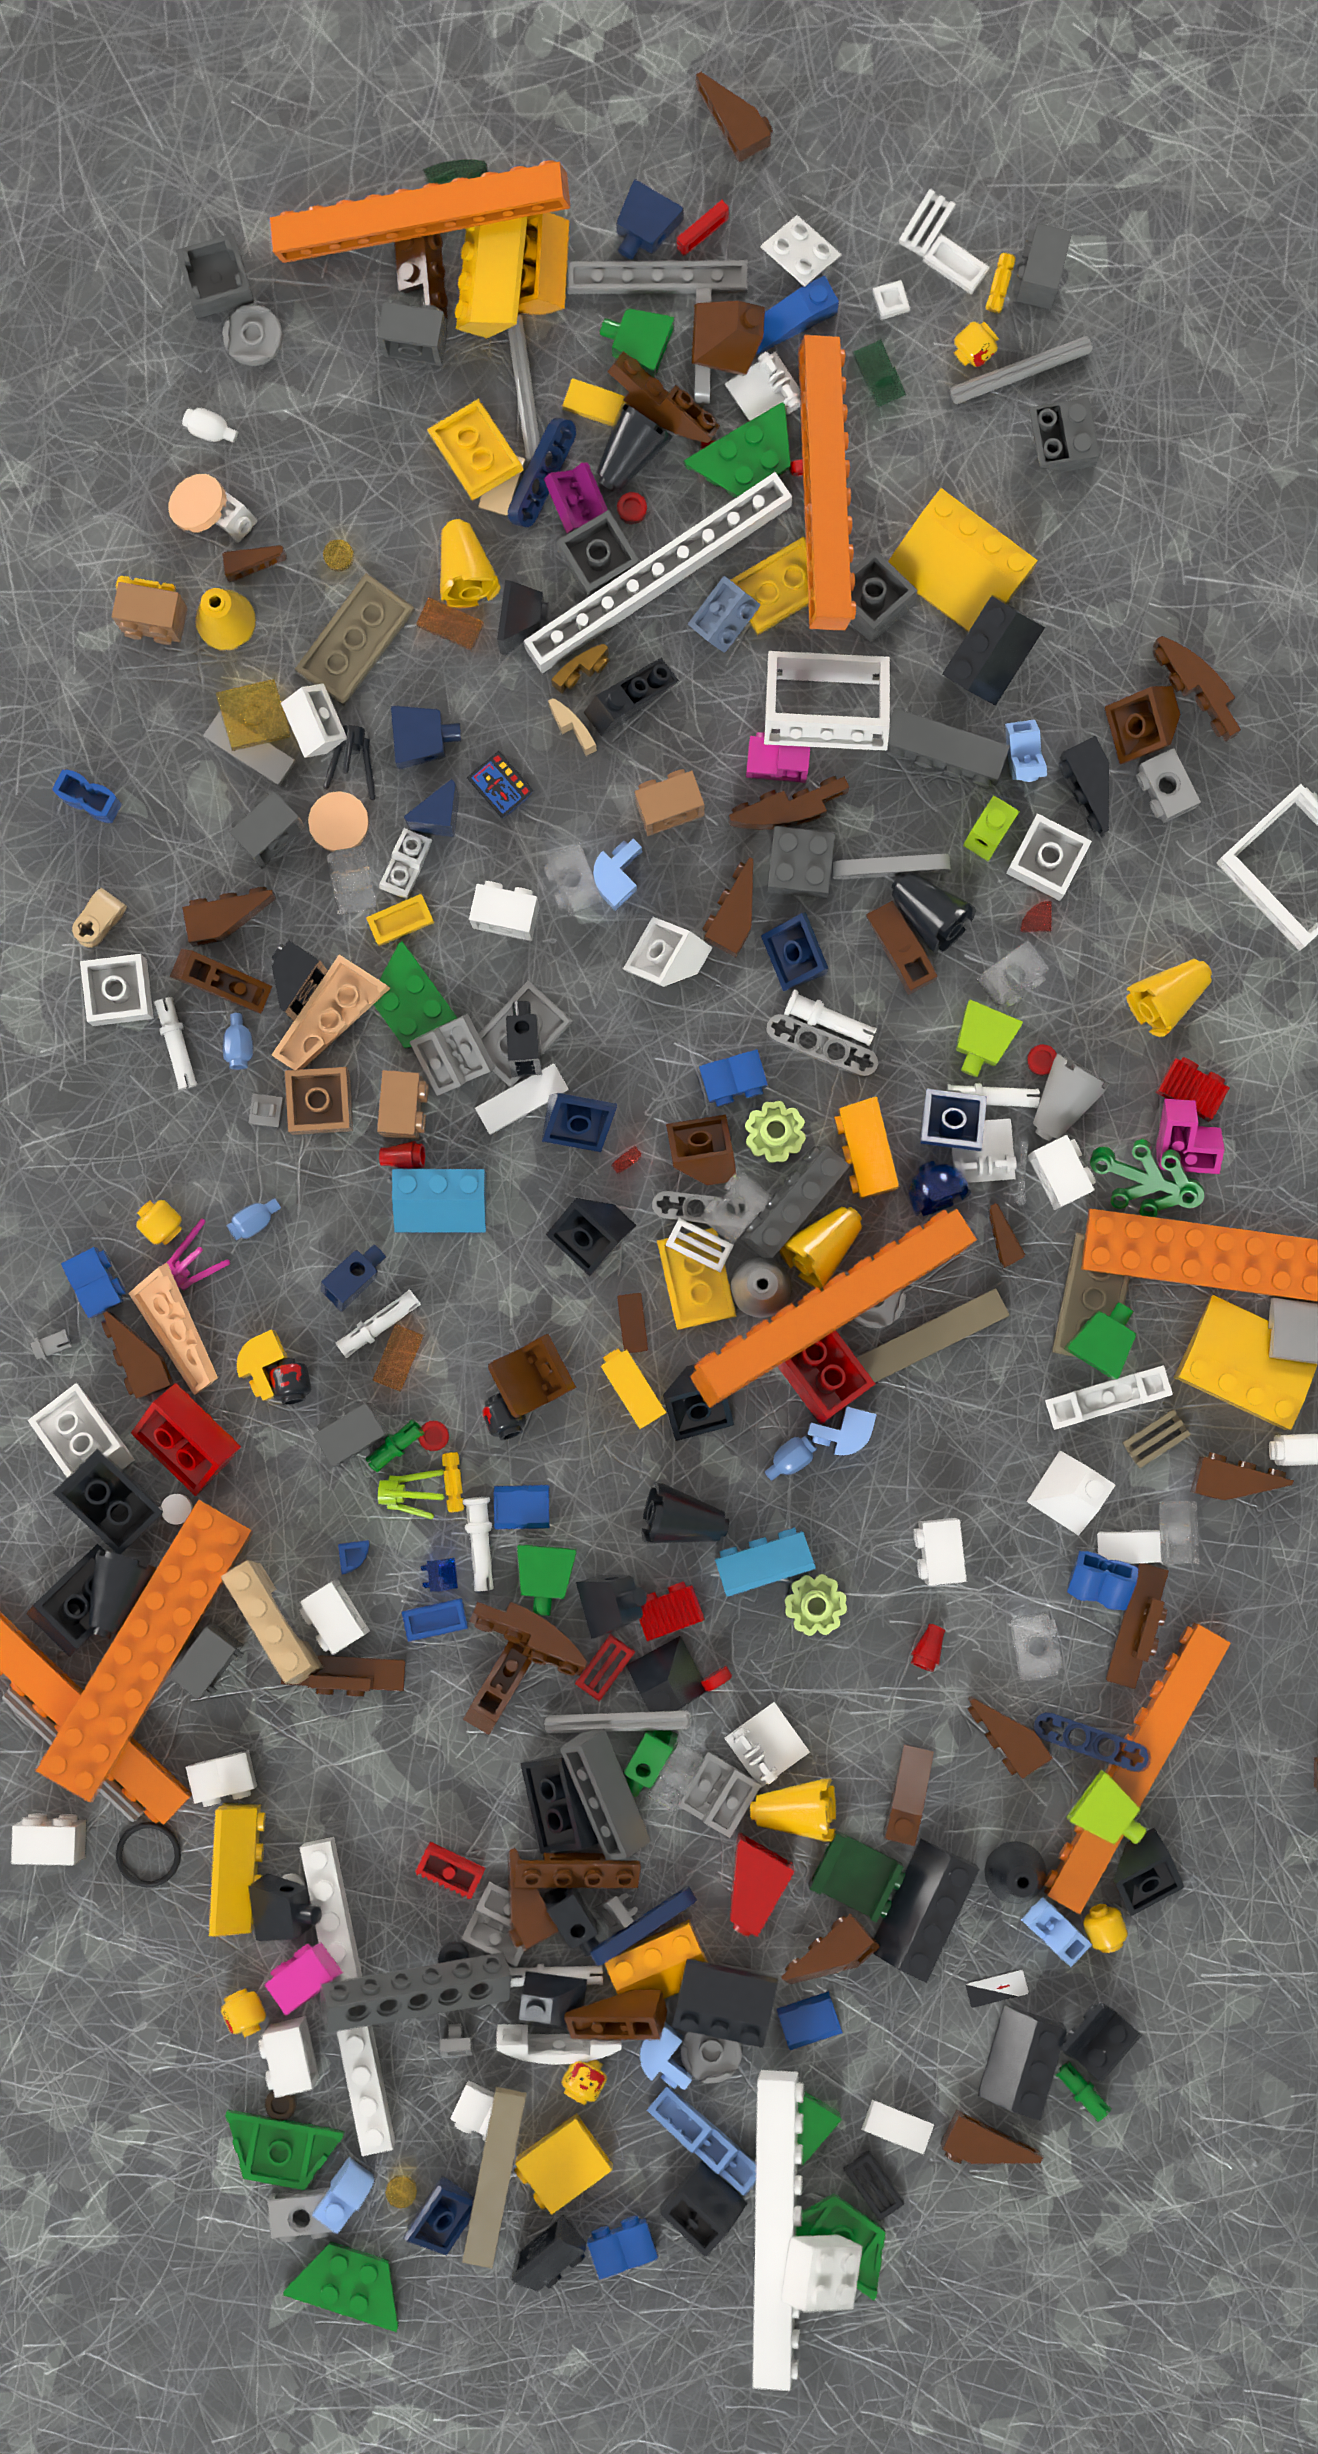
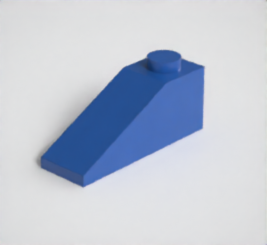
M826 276L799 288L765 312L764 334L757 354L838 313L839 301Z

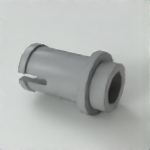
M65 1329L42 1339L36 1337V1341L30 1343L37 1360L41 1358L47 1360L48 1355L72 1347Z

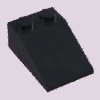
M98 1448L53 1491V1494L115 1553L120 1555L163 1513L161 1505L139 1483Z
M98 1543L33 1604L26 1614L69 1657L93 1635L94 1628L88 1626L95 1559L98 1549L106 1553Z
M562 2215L516 2254L511 2280L517 2285L537 2292L544 2286L549 2289L561 2279L560 2273L568 2266L571 2269L576 2267L586 2257L584 2252L586 2251L587 2243L566 2217Z

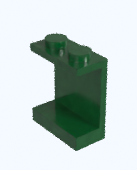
M835 1830L834 1838L829 1842L808 1886L809 1890L819 1895L823 1893L869 1916L871 1921L877 1923L880 1916L885 1918L892 1904V1901L888 1898L893 1888L896 1890L900 1888L906 1873L902 1872L904 1866L901 1862Z

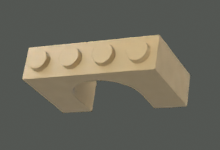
M246 1560L221 1576L284 1683L299 1684L309 1678V1675L315 1674L324 1668L309 1642L299 1639L281 1614L271 1594L277 1589L261 1563Z

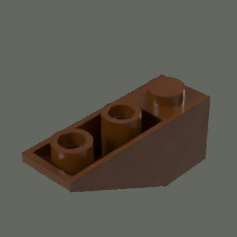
M749 857L746 864L743 862L739 863L732 878L736 879L732 889L725 888L717 903L721 906L716 917L712 914L709 916L702 929L706 932L704 938L706 942L735 958L751 933L754 860Z
M256 887L250 889L249 894L237 896V893L232 892L220 895V900L208 902L207 898H200L189 901V906L182 907L189 943L196 947L224 941L276 900V894L273 890H267V887Z
M893 901L866 914L870 925L908 995L937 979L938 976L924 949Z
M104 1312L105 1320L101 1322L107 1338L112 1337L116 1349L112 1350L117 1365L119 1367L123 1366L127 1377L124 1378V1384L130 1395L134 1394L136 1399H142L172 1387L174 1382L164 1357L115 1314Z
M1209 1452L1208 1458L1199 1456L1190 1492L1225 1501L1293 1485L1294 1480L1286 1479L1287 1473L1276 1469L1268 1468L1267 1473L1256 1471L1257 1465L1241 1460L1238 1461V1465L1226 1463V1456Z
M972 1696L968 1698L971 1706L967 1710L977 1724L983 1721L989 1732L984 1734L994 1750L998 1747L1001 1748L1006 1756L1002 1762L1012 1776L1017 1773L1023 1779L1053 1759L1036 1732Z
M851 1914L847 1917L842 1916L832 1924V1931L824 1938H817L809 1945V1952L801 1959H794L786 1966V1973L781 1978L792 1985L858 1968L880 1946Z

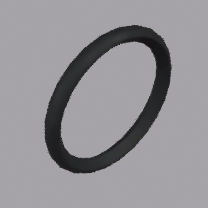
M142 1822L136 1824L121 1836L117 1844L116 1862L118 1868L129 1882L137 1886L149 1888L162 1885L172 1878L179 1867L181 1859L179 1842L173 1832L159 1823ZM151 1828L163 1832L170 1839L174 1848V1862L171 1869L166 1875L154 1881H143L133 1877L125 1868L122 1852L126 1840L133 1833L141 1829Z

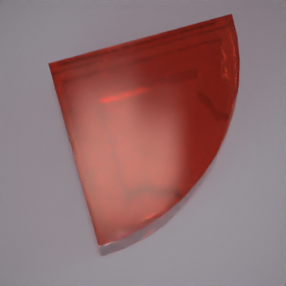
M1044 901L1033 906L1024 916L1020 932H1051L1052 901Z
M633 1146L615 1160L611 1166L617 1174H620L639 1161L642 1154L636 1146Z

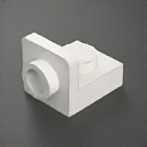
M226 492V506L222 507L220 511L222 515L216 524L224 529L236 542H240L257 523V519L242 503Z

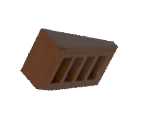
M281 545L222 553L225 577L228 582L236 581L287 559L286 552Z
M994 1203L988 1207V1214L999 1262L1003 1269L1024 1258L1025 1253L999 1205Z

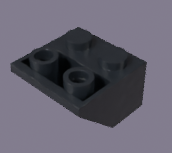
M701 2160L660 2205V2215L706 2258L728 2234L748 2202Z

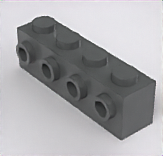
M894 708L890 718L886 754L899 759H903L904 756L915 759V763L919 766L932 768L934 765L943 768V772L949 776L960 778L961 775L973 778L972 782L977 785L990 787V784L996 786L1010 745Z
M828 1145L814 1146L804 1156V1163L799 1169L792 1171L784 1180L785 1185L766 1201L764 1205L766 1208L759 1216H755L746 1225V1232L742 1235L741 1239L762 1258L773 1259L849 1168L850 1165Z
M605 1729L582 1732L560 1747L606 1860L628 1859L650 1843L651 1839L638 1811L634 1797Z

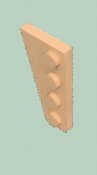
M338 955L272 1053V1056L293 1070H303L391 988L346 958Z
M168 1263L153 1271L128 1294L193 1394L196 1395L217 1380L218 1377Z

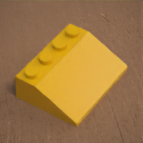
M942 488L939 489L888 560L917 589L918 595L967 632L973 626L991 595H995L1009 603L1033 572L1038 561Z
M1212 1295L1173 1378L1283 1430H1291L1303 1406L1318 1364L1270 1358L1272 1329L1268 1328L1269 1321Z

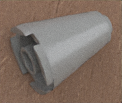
M1057 1053L1033 1121V1125L1037 1127L1035 1133L1048 1141H1051L1053 1137L1056 1139L1061 1138L1103 1095L1110 1084L1101 1077L1099 1079L1096 1078L1092 1071L1077 1062Z
M754 1257L743 1262L735 1270L730 1290L733 1301L741 1311L753 1317L764 1318L775 1315L785 1307L791 1295V1280L788 1272L779 1262L770 1258ZM762 1278L768 1281L769 1285L766 1290L757 1288L756 1283L759 1279Z

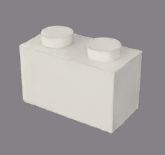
M324 684L301 687L281 703L304 758L327 754L347 739Z

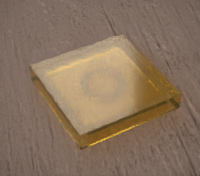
M275 679L216 692L217 703L232 751L291 737Z

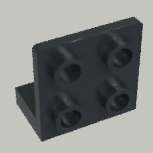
M1100 2002L1098 2005L1093 2004L1083 2016L1085 2020L1077 2029L1073 2028L1065 2035L1063 2039L1065 2044L1061 2047V2050L1068 2056L1076 2059L1098 2081L1103 2082L1140 2039L1142 2034L1117 2011Z

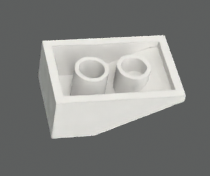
M77 1383L28 1420L66 1477L97 1448L122 1470L135 1460L116 1432Z

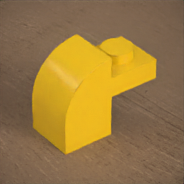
M269 1330L250 1339L242 1347L237 1358L239 1378L252 1375L253 1379L249 1381L251 1389L256 1398L261 1396L263 1401L274 1398L266 1368L276 1364L279 1360L288 1358L276 1330Z

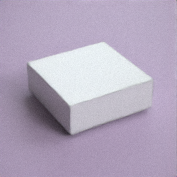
M902 280L872 289L880 320L910 311Z

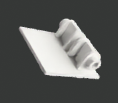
M798 215L760 246L803 286H807L819 274L827 275L832 268L831 264L841 256V253Z
M768 352L763 353L758 357L759 362L749 368L747 375H737L725 383V386L749 421L782 401L785 404L786 415L800 407V388L776 352L770 355Z
M1011 1118L985 1120L982 1152L952 1148L955 1184L1016 1179V1157H1014Z
M775 1702L724 1737L752 1778L761 1783L760 1788L772 1783L778 1778L779 1774L810 1753Z

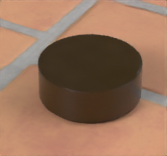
M274 2089L265 2100L267 2114L271 2118L278 2120L288 2119L294 2113L297 2106L295 2094L275 2098Z

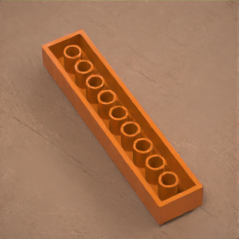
M946 1209L939 1212L923 1225L925 1229L918 1225L899 1239V1244L894 1240L881 1248L878 1253L873 1255L874 1260L868 1256L855 1264L848 1271V1276L845 1272H842L829 1280V1283L822 1287L824 1291L821 1292L818 1287L803 1296V1299L797 1302L798 1307L791 1303L771 1318L773 1322L769 1323L767 1319L763 1320L746 1333L747 1338L743 1339L739 1335L720 1349L721 1354L717 1355L713 1351L700 1359L694 1365L696 1371L690 1378L709 1408L967 1249L977 1239L958 1209L949 1214Z
M198 1499L37 1767L36 1771L86 1801H94L224 1583L221 1576L233 1568L253 1534L251 1529Z

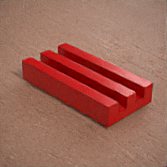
M721 200L676 238L677 250L683 256H686L729 220L728 205Z
M610 1633L577 1679L575 1685L600 1702L634 1655L635 1650ZM610 1644H615L616 1648L590 1684L586 1685L584 1681ZM623 1650L626 1652V1655L597 1693L593 1689L620 1651Z

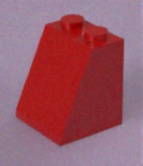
M739 1832L736 1840L730 1921L734 1924L733 1929L742 1935L749 1937L752 1933L758 1937L793 1876L795 1869L791 1861Z

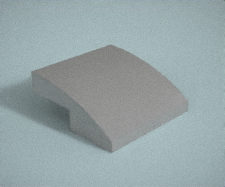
M468 1014L410 1041L437 1096L462 1086L465 1082L491 1072L495 1068Z
M1271 1298L1268 1328L1272 1329L1269 1357L1318 1364V1304Z
M706 1750L675 1804L703 1820V1823L731 1838L760 1789L761 1783Z
M488 1882L460 1941L488 1955L504 1952L507 1964L517 1967L524 1951L521 1946L515 1947L508 1934V1931L511 1930L509 1925L508 1891Z

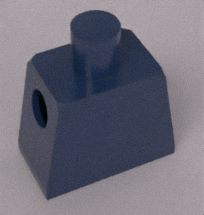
M634 179L616 223L617 233L624 238L617 249L618 252L631 260L639 248L651 254L655 253L684 219V208Z
M391 706L395 763L398 769L442 759L445 757L444 743L462 741L460 723L443 724L440 710Z
M374 1244L363 1255L358 1250H355L321 1281L320 1291L342 1313L377 1278L378 1271L376 1267L386 1258L385 1254ZM354 1269H359L363 1274L361 1276H354L351 1272Z

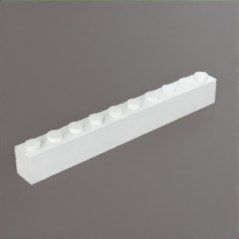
M774 472L525 639V650L543 674L791 507L792 495L776 472Z
M330 1837L304 1843L300 1847L311 1905L319 1906L322 1910L321 1920L315 1925L319 1943L322 1942L343 1972L332 1982L362 1977L335 1839ZM371 2025L338 2031L337 2035L361 2155L366 2156L393 2150L396 2141L373 2027Z
M761 2070L758 2077L753 2388L790 2391L793 2379L799 2378V2360L794 2359V2349H799L800 2329H794L795 2318H799L800 2310L781 2300L790 2237H796V2226H801L802 2206H796L797 2195L802 2193V2176L797 2175V2164H802L803 2145L797 2144L798 2133L803 2132V2114H798V2102H803L804 2083H798L799 2072Z

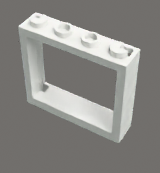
M768 651L765 745L887 751L890 728V657ZM873 674H879V677H873ZM776 680L879 684V718L775 713ZM771 729H780V734L771 733ZM873 734H881V739L873 738Z
M1302 784L1217 861L1219 867L1299 951L1318 935V922L1306 931L1236 856L1294 803L1318 826V795L1315 792L1312 793L1307 787L1304 788Z

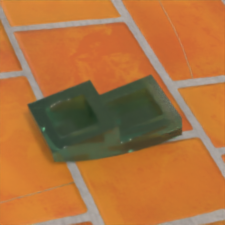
M476 159L452 160L423 169L426 184L437 183L439 185L452 182L456 178L472 179L481 177L483 173L488 172L486 162Z
M882 340L852 352L877 407L906 395L896 368L892 367Z

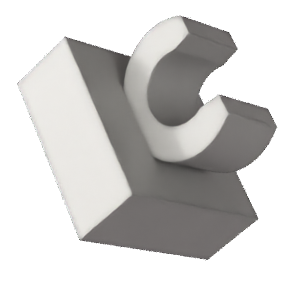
M252 1093L248 1123L250 1125L280 1128L284 1098Z
M627 1893L604 1900L595 1907L612 1933L625 1929L634 1922L631 1916L637 1913V1907L627 1911L622 1904L629 1897Z
M461 2023L449 2024V2039H439V2052L442 2057L473 2056V2042L471 2038H463Z

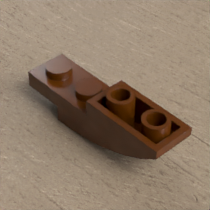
M624 351L616 358L607 371L628 390L623 399L625 403L670 432L692 440L708 443L720 427L709 412L704 411L693 401L689 393L681 390L677 385L668 392L663 388L662 383L658 379L651 377L635 358L630 357Z
M1164 636L1159 637L1153 645L1155 649L1153 650V655L1160 666L1165 665L1170 673L1168 678L1176 692L1181 691L1184 697L1195 691V701L1203 712L1207 711L1211 717L1210 725L1218 737L1222 736L1225 742L1237 736L1241 729L1227 708L1234 701L1235 696L1226 683L1203 659L1191 650Z
M832 776L820 782V787L813 791H809L806 788L792 795L793 800L790 801L784 790L779 793L776 790H771L759 797L760 801L749 806L748 802L734 807L732 809L733 813L728 816L730 826L754 830H772L774 826L789 828L806 824L825 817L827 810L824 804L847 794L849 785L845 776L839 779L836 776Z
M480 1602L476 1603L469 1622L474 1623L477 1629L484 1632H498L503 1634L505 1639L514 1643H521V1641L526 1643L522 1654L528 1656L529 1660L539 1665L550 1664L558 1667L557 1670L569 1676H574L575 1674L580 1676L584 1670L587 1661L578 1648L560 1630L541 1616L513 1602L508 1604L505 1612Z

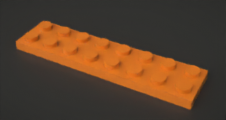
M1088 1209L1081 1270L1318 1302V1240Z

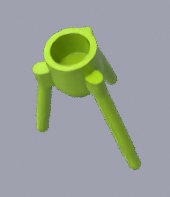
M444 1470L426 1471L403 1476L390 1475L389 1480H380L378 1504L387 1505V1509L400 1510L433 1519L434 1514L400 1503H404L405 1498L443 1500L444 1495L406 1491L405 1484L400 1483L441 1476L444 1474Z

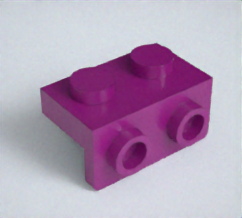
M588 462L580 463L573 470L550 473L544 478L566 533H571L608 511Z

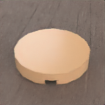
M196 474L188 477L177 485L173 491L168 505L169 515L182 530L201 532L209 529L222 515L220 511L223 506H226L227 502L226 492L222 485L210 475Z
M341 791L327 793L319 798L312 806L308 818L309 830L316 843L326 850L336 853L348 852L359 846L369 828L368 813L362 802L352 794Z

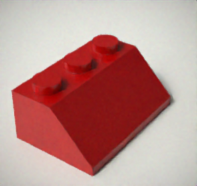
M836 1330L777 1366L820 1425L876 1384Z
M176 1383L153 1401L131 1431V1434L195 1497L218 1475L241 1448L234 1438L220 1427Z

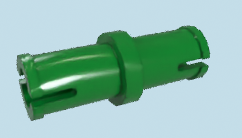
M411 1419L394 1435L389 1434L380 1447L366 1456V1461L370 1462L368 1463L375 1472H379L396 1456L401 1457L405 1454V1449L424 1435L422 1427L414 1419Z
M1070 2061L1062 2065L1055 2073L1074 2094L1072 2098L1076 2102L1080 2101L1097 2122L1105 2118L1112 2110L1093 2089L1094 2084L1091 2081L1087 2082Z

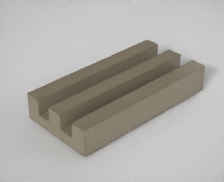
M1172 1409L1123 1441L1122 1444L1137 1467L1141 1468L1191 1434L1177 1416L1176 1411ZM1169 1419H1172L1174 1424L1136 1449H1133L1131 1444ZM1177 1429L1180 1431V1434L1142 1459L1139 1458L1138 1455L1173 1431Z

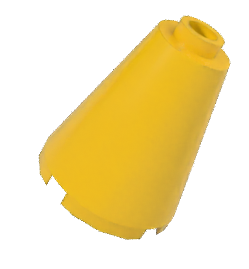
M460 519L449 521L441 531L440 596L442 601L446 600L447 605L450 607L469 608L478 606V600L487 597V601L492 600L500 591V582L471 525Z
M212 588L207 590L201 598L196 612L195 623L199 635L209 646L219 650H233L251 638L256 627V615L251 603L242 594L232 590Z
M1197 959L1179 964L1130 985L1127 988L1130 994L1126 996L1128 1005L1141 1025L1147 1022L1152 1027L1149 1030L1151 1034L1164 1037L1170 1033L1211 984L1212 971L1204 961H1198Z
M841 1206L792 1235L779 1250L780 1254L790 1268L794 1265L801 1272L798 1276L813 1288L819 1287L821 1289L828 1283L861 1231L862 1224L860 1221L862 1218L852 1207L845 1208Z
M820 1779L759 1794L756 1796V1800L750 1804L751 1820H756V1824L759 1827L821 1841H832L835 1829H829L830 1822L836 1819L834 1786H829L832 1780Z

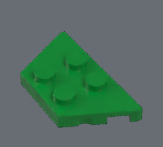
M782 401L684 460V466L690 471L692 469L706 478V481L716 487H722L726 490V493L734 498H737L774 472L779 477L789 471L790 455L785 404Z
M400 942L380 978V981L391 989L373 1005L403 1047L410 1049L412 1048L411 1040L457 1019V1016L404 942Z
M230 2109L226 2111L225 2116L226 2121L229 2122L233 2136L232 2142L235 2153L238 2154L239 2167L243 2179L305 2190L314 2175L342 2140L345 2133L343 2130L289 2120H278Z
M834 2193L802 2210L801 2226H796V2237L840 2235L862 2246L856 2289L873 2301L876 2299L882 2263V2250L886 2234L885 2229Z
M332 2241L285 2288L283 2296L393 2332H397L399 2326L389 2260Z

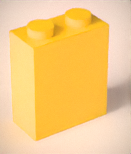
M617 1348L603 1357L606 1363L601 1365V1368L639 1429L666 1414L665 1409L628 1350L621 1352Z
M576 2113L516 2157L515 2164L517 2167L514 2170L523 2184L529 2183L535 2191L532 2195L538 2206L542 2210L547 2208L552 2215L610 2173L613 2163Z

